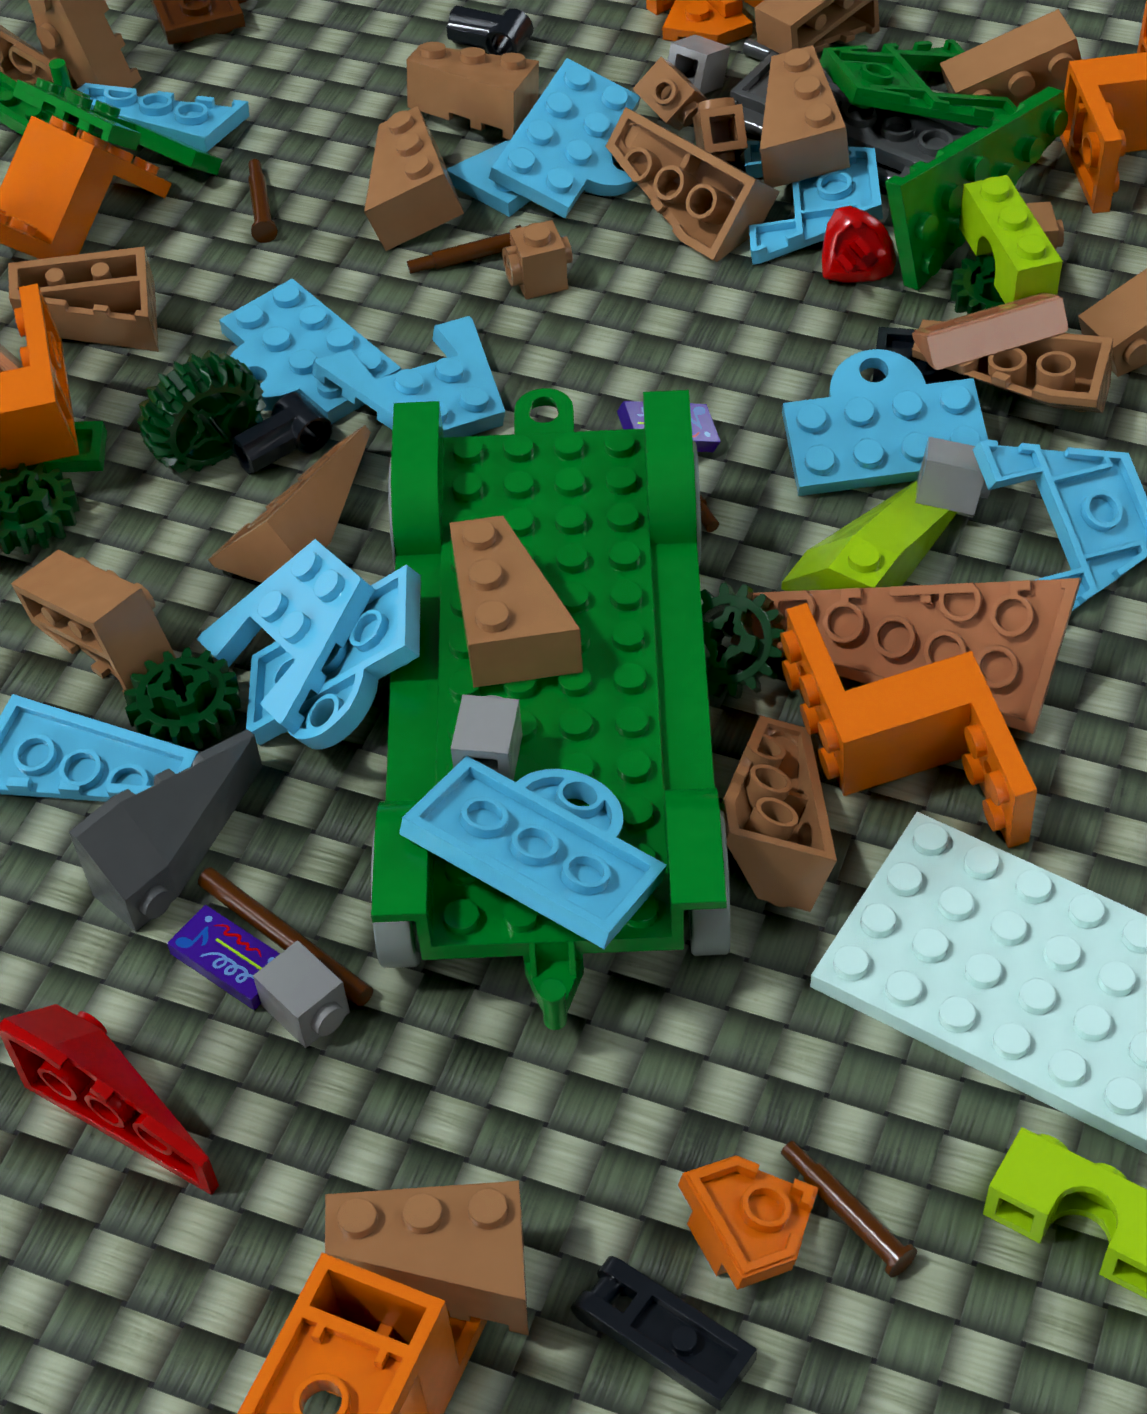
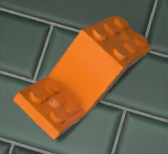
M1147 0L1137 53L1069 61L1064 90L1068 123L1060 139L1092 213L1110 212L1113 193L1118 192L1120 185L1118 172L1119 158L1123 157L1125 152L1147 150Z
M31 115L0 187V244L38 259L78 255L114 175L162 198H166L172 183L156 176L160 167L137 156L132 164L133 154L84 130L79 129L76 136H74L77 127L53 115L49 123Z
M38 283L19 287L21 307L14 308L18 331L21 337L26 336L27 346L20 347L23 367L0 372V469L6 468L11 470L18 468L20 463L30 466L79 455L62 339Z
M804 603L786 609L787 631L780 633L783 650L787 660L782 661L783 673L791 691L799 690L804 703L800 704V712L805 728L809 735L818 734L823 746L818 749V754L825 776L828 780L837 779L843 796L962 759L963 768L970 784H979L986 798L983 800L982 805L991 830L993 832L1001 831L1008 848L1030 841L1037 788L972 651L845 691L808 604Z
M322 1252L237 1414H303L307 1400L320 1391H326L342 1398L341 1406L336 1414H444L488 1320L472 1316L470 1322L452 1318L449 1311H447L445 1300Z

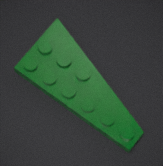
M1048 86L1019 103L1015 113L1011 115L1002 113L993 118L991 127L987 129L978 127L939 149L935 159L931 162L919 161L910 166V174L902 178L895 175L885 181L904 286L919 291L931 276L939 272L942 264L949 256L965 243L966 239L959 229L964 184L985 180L990 177L1008 175L1015 186L1020 177L1032 164H1035L1040 159L1042 153L1056 137L1063 134L1068 123L1063 90Z

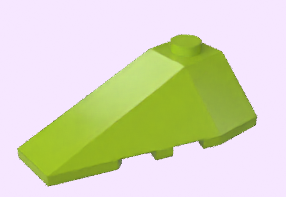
M916 480L808 549L782 581L781 589L784 591L903 586L957 512L915 503Z

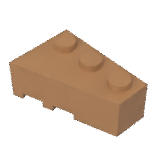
M28 0L31 5L37 28L36 33L40 40L43 54L51 60L57 58L65 60L73 89L77 90L85 83L132 88L142 80L137 68L130 69L123 56L121 48L126 44L121 33L113 34L104 13L109 8L105 0Z
M764 0L754 7L757 42L779 54L811 45L814 46L816 53L823 51L824 48H829V44L841 40L847 43L853 41L856 34L880 32L878 0Z
M144 246L8 263L9 300L13 310L14 308L21 307L19 287L38 283L62 339L159 352L155 281Z
M504 516L449 523L473 687L583 672L580 628Z
M58 549L11 583L31 622L69 653L74 654L81 649L96 662L91 665L92 671L102 679L110 673L118 678L123 688V695L124 690L133 688L130 678L133 673L143 675L147 673L145 661L151 660L156 664L164 662L163 652L169 651L176 658L152 610L155 608V601L149 591L140 583L133 584L126 581L111 570L105 571L92 565L83 557L76 558Z

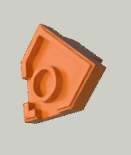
M675 0L662 27L663 39L668 41H677L681 37H689L696 34L726 45L752 35L753 22L742 13L743 0Z
M735 1155L682 1173L678 1186L692 1209L687 1225L716 1276L728 1273L736 1289L739 1290L792 1270L798 1257L804 1231L819 1188L798 1179H794L793 1183L767 1174L758 1170L760 1164Z

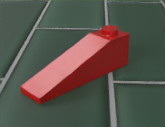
M57 1004L3 1018L0 1022V1037L25 1088L208 1194L212 1195L219 1184L209 1157L106 1035L107 1030L100 1021L84 1011H80L75 1015Z

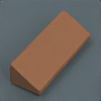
M1043 292L916 329L912 336L929 365L935 370H940L1063 334L1068 331V322L1063 297Z

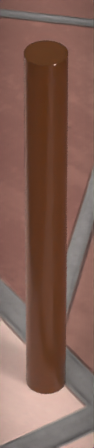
M212 867L205 869L198 878V885L280 948L286 950L297 940L302 943L343 981L346 997L350 1001L361 1007L370 1000L373 994L371 986Z

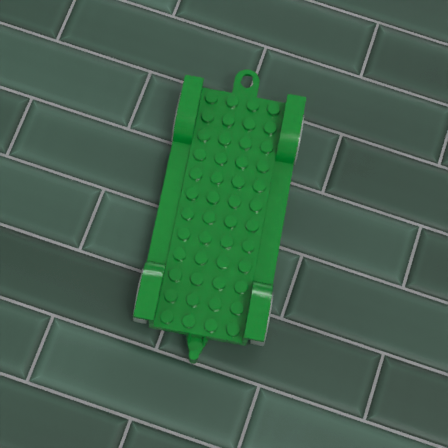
M550 388L529 391L518 399L514 408V434L444 437L439 401L394 403L392 452L388 477L391 548L395 571L407 564L421 575L420 657L412 660L406 666L391 672L386 800L380 801L378 804L371 855V918L377 958L383 968L417 967L421 962V957L422 960L523 956L525 976L543 1012L544 1024L551 1030L562 1029L567 1023L568 1010L584 974L583 954L684 950V910H688L691 953L694 956L727 955L730 952L731 926L727 838L724 813L720 810L718 790L714 784L699 565L701 564L699 466L697 444L692 438L689 390L643 392L644 429L574 432V409L571 399L565 393ZM539 406H552L557 409L558 416L550 422L541 423L534 421L530 417L532 409ZM504 516L580 628L583 672L473 687L449 523ZM463 694L475 696L496 695L502 698L519 699L523 735L514 782H517L529 773L544 769H566L596 779L616 796L622 807L623 825L619 839L667 864L661 884L605 949L591 943L399 834L402 817L453 769L451 744ZM566 799L577 806H589V804L579 799Z

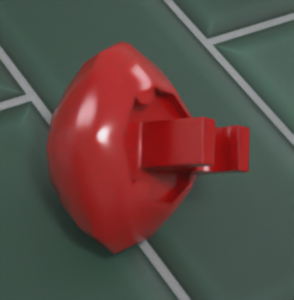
M852 206L835 209L827 224L823 241L822 276L827 280L838 282L877 281L891 275L897 258L894 243L884 225L866 211Z

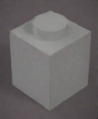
M695 34L671 42L668 61L675 65L702 94H706L723 87L731 47Z
M929 437L917 478L915 503L974 515L979 498L988 499L991 491L987 488L972 449L975 446Z
M462 695L451 744L453 768L463 758L469 756L503 776L514 780L523 735L519 699L502 698L496 695Z
M298 940L253 975L261 1006L305 1048L320 1036L324 1037L333 1033L341 1025L344 1017L350 1013L343 981Z

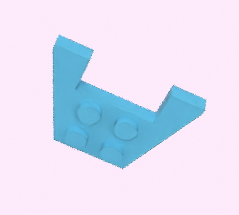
M747 141L748 148L744 151L746 173L754 178L763 177L760 156V141ZM848 146L850 168L793 182L794 219L749 225L750 251L753 265L764 263L823 241L827 224L837 208L852 206L866 211L878 220L882 219L883 213L875 148Z
M470 316L435 325L432 340L447 358H442L436 362L416 368L403 369L395 374L376 379L351 349L320 357L313 361L312 374L322 383H326L329 379L342 388L341 396L353 404L363 402L377 412L376 419L391 430L393 429L394 403L428 401L440 402L444 437H466L503 426L505 409L475 324Z
M997 440L979 441L972 449L988 490L1029 480L1036 481L1071 570L1035 580L1082 578L1072 611L1147 559V496L1129 453L1068 447L1065 451L1041 449L1039 444L1021 443L1018 447L998 445Z
M314 539L204 630L197 640L208 651H211L214 658L217 660L224 658L227 661L228 668L261 628L287 651L295 661L261 701L260 705L282 727L295 734L305 719L299 713V710L308 693L311 691L318 694L327 679V676L321 670L335 645L339 648L344 647L375 589L329 549Z

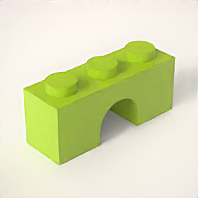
M1008 175L990 177L985 180L964 184L959 229L976 256L993 252L995 259L994 286L1004 303L1043 292L1057 295L1063 261Z
M1021 1127L989 1185L983 1215L1039 1244L1050 1225L1058 1218L1067 1215H1080L1093 1220L1103 1229L1109 1242L1099 1275L1147 1299V1189L1127 1180L1122 1172L1111 1165L1093 1163L1069 1151L1058 1139L1046 1134L1037 1135Z

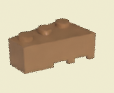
M1057 9L940 63L948 93L1008 97L1018 108L1019 103L1048 86L1064 91L1069 61L1082 59L1077 38L1060 10Z
M426 42L420 44L407 58L408 108L411 109L418 106L421 112L446 120L453 119V114L470 119L471 128L481 131L485 129V124L502 129L503 138L511 140L538 100L539 61L525 59V56L520 53L494 55L487 54L485 50L477 47L458 50L446 48L445 44L440 42Z
M813 45L771 56L760 156L764 183L772 188L850 168L846 125Z
M418 106L408 111H399L393 114L387 121L379 124L364 213L385 251L464 214L439 148Z
M1147 268L1078 315L1082 335L1113 337L1112 372L1117 377L1147 365Z
M519 1181L325 1194V1254L445 1300L447 1311H449L452 1318L470 1322L472 1316L506 1324L509 1326V1331L529 1336L523 1219Z

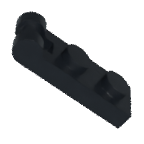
M609 1256L597 1272L599 1281L590 1292L582 1291L572 1304L571 1310L573 1314L587 1327L595 1331H602L721 1411L755 1362L757 1348L621 1259ZM619 1295L623 1297L628 1296L632 1299V1302L623 1313L612 1306Z

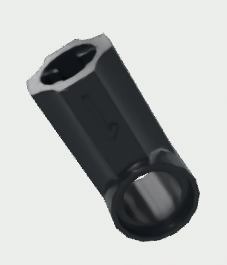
M457 5L451 10L446 27L447 37L454 43L486 49L488 54L494 55L519 53L532 36L534 30L528 15L518 9H508L502 15Z
M292 392L284 395L277 401L272 409L271 417L230 439L232 451L236 455L241 467L250 475L296 449L310 454L318 451L330 439L332 424L304 395L299 392Z

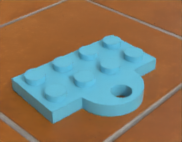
M566 58L491 167L489 179L563 218L567 217L584 190L599 196H618L631 191L638 184L633 182L625 171L615 167L613 163L617 161L605 146L625 107L635 112L641 97Z
M294 279L286 281L219 319L222 334L238 347L230 356L244 363L257 380L263 381L260 383V387L264 391L262 394L266 404L264 411H272L280 398L292 392H299L304 395L330 420L331 424L365 405L363 402L353 404L341 396L342 388L328 379L326 383H322L312 374L313 361L320 357L351 349L376 379L395 374L401 370L400 366Z
M865 350L845 359L832 376L829 397L783 403L782 416L798 496L916 481L929 437L976 446L979 441L988 440L974 378L926 384L921 371L912 361L901 354L889 350ZM868 368H876L881 370L886 378L880 382H869L860 373Z
M406 564L371 585L375 590L343 648L334 646L321 670L327 676L318 694L310 691L302 704L299 713L305 719L295 734L282 727L260 705L261 701L290 668L295 659L276 641L252 655L246 729L255 735L257 744L261 746L280 734L288 732L307 747L320 750L336 745L357 728L373 703L377 692L378 680L420 657V574Z
M469 756L463 758L402 817L399 832L401 836L602 949L608 946L661 884L667 864L619 839L623 825L622 807L616 796L596 779L566 769H544L529 773L517 782H514ZM566 799H579L589 804V806H577Z

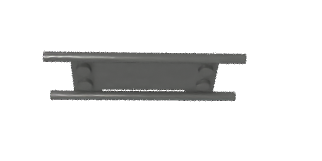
M749 38L744 43L743 54L758 59L761 62L730 91V97L734 98L735 105L742 104L746 133L761 139L771 56L778 55L779 53ZM823 69L846 125L848 146L875 148L876 162L901 171V174H897L877 166L879 186L886 188L885 181L895 175L903 178L910 174V166L919 161L931 162L935 159L939 149L972 130L982 127L874 107L869 109L856 107L848 101L845 94L832 82L831 77Z

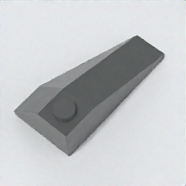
M246 729L198 753L191 767L177 774L168 768L154 775V786L136 795L129 789L114 795L69 831L92 895L135 932L151 919H156L164 914L171 902L180 895L262 769V763L255 735Z

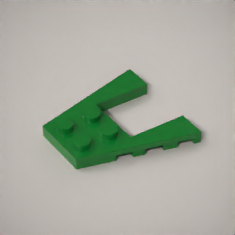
M953 39L946 40L944 47L931 48L933 43L930 41H918L914 43L912 50H898L899 45L896 43L883 44L881 52H867L868 47L866 45L829 47L823 49L820 59L822 68L831 77L832 82L840 88L852 105L859 108L869 109L874 107L987 128L992 126L993 118L1002 113L1011 115L1017 110L1015 104L1008 97L936 93L926 85L914 70L942 72L941 62L965 52Z
M37 77L35 84L17 80L12 96L41 110L49 111L61 120L76 124L78 128L88 133H96L101 136L100 139L135 151L139 144L191 168L214 175L218 174L223 159L120 117L121 109L99 100H96L95 105H92L93 100L90 99V95L70 87H66L63 94L61 93L62 86Z

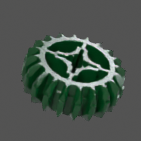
M210 350L202 358L191 353L187 363L183 365L174 361L171 372L167 375L158 373L160 382L157 386L146 388L149 399L138 404L142 415L137 419V422L142 432L140 435L143 437L144 444L160 463H163L166 467L170 466L179 474L188 468L200 472L203 466H213L221 460L230 458V455L234 453L230 439L262 422L261 411L266 407L262 396L264 391L251 370L244 363H241L238 359L235 360L234 357L229 356L226 352L218 356Z

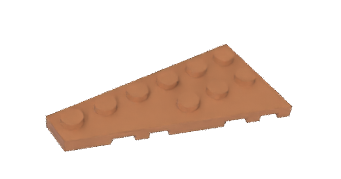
M1082 578L753 593L752 601L761 593L771 599L766 612L778 609L784 618L775 625V628L784 629L785 631H787L786 609L807 603L838 676L865 684L972 651L1007 726L1034 734ZM752 612L751 617L754 620L751 628L755 636L764 639L761 623ZM734 634L730 643L738 645L741 637ZM778 642L777 648L784 652L782 642Z

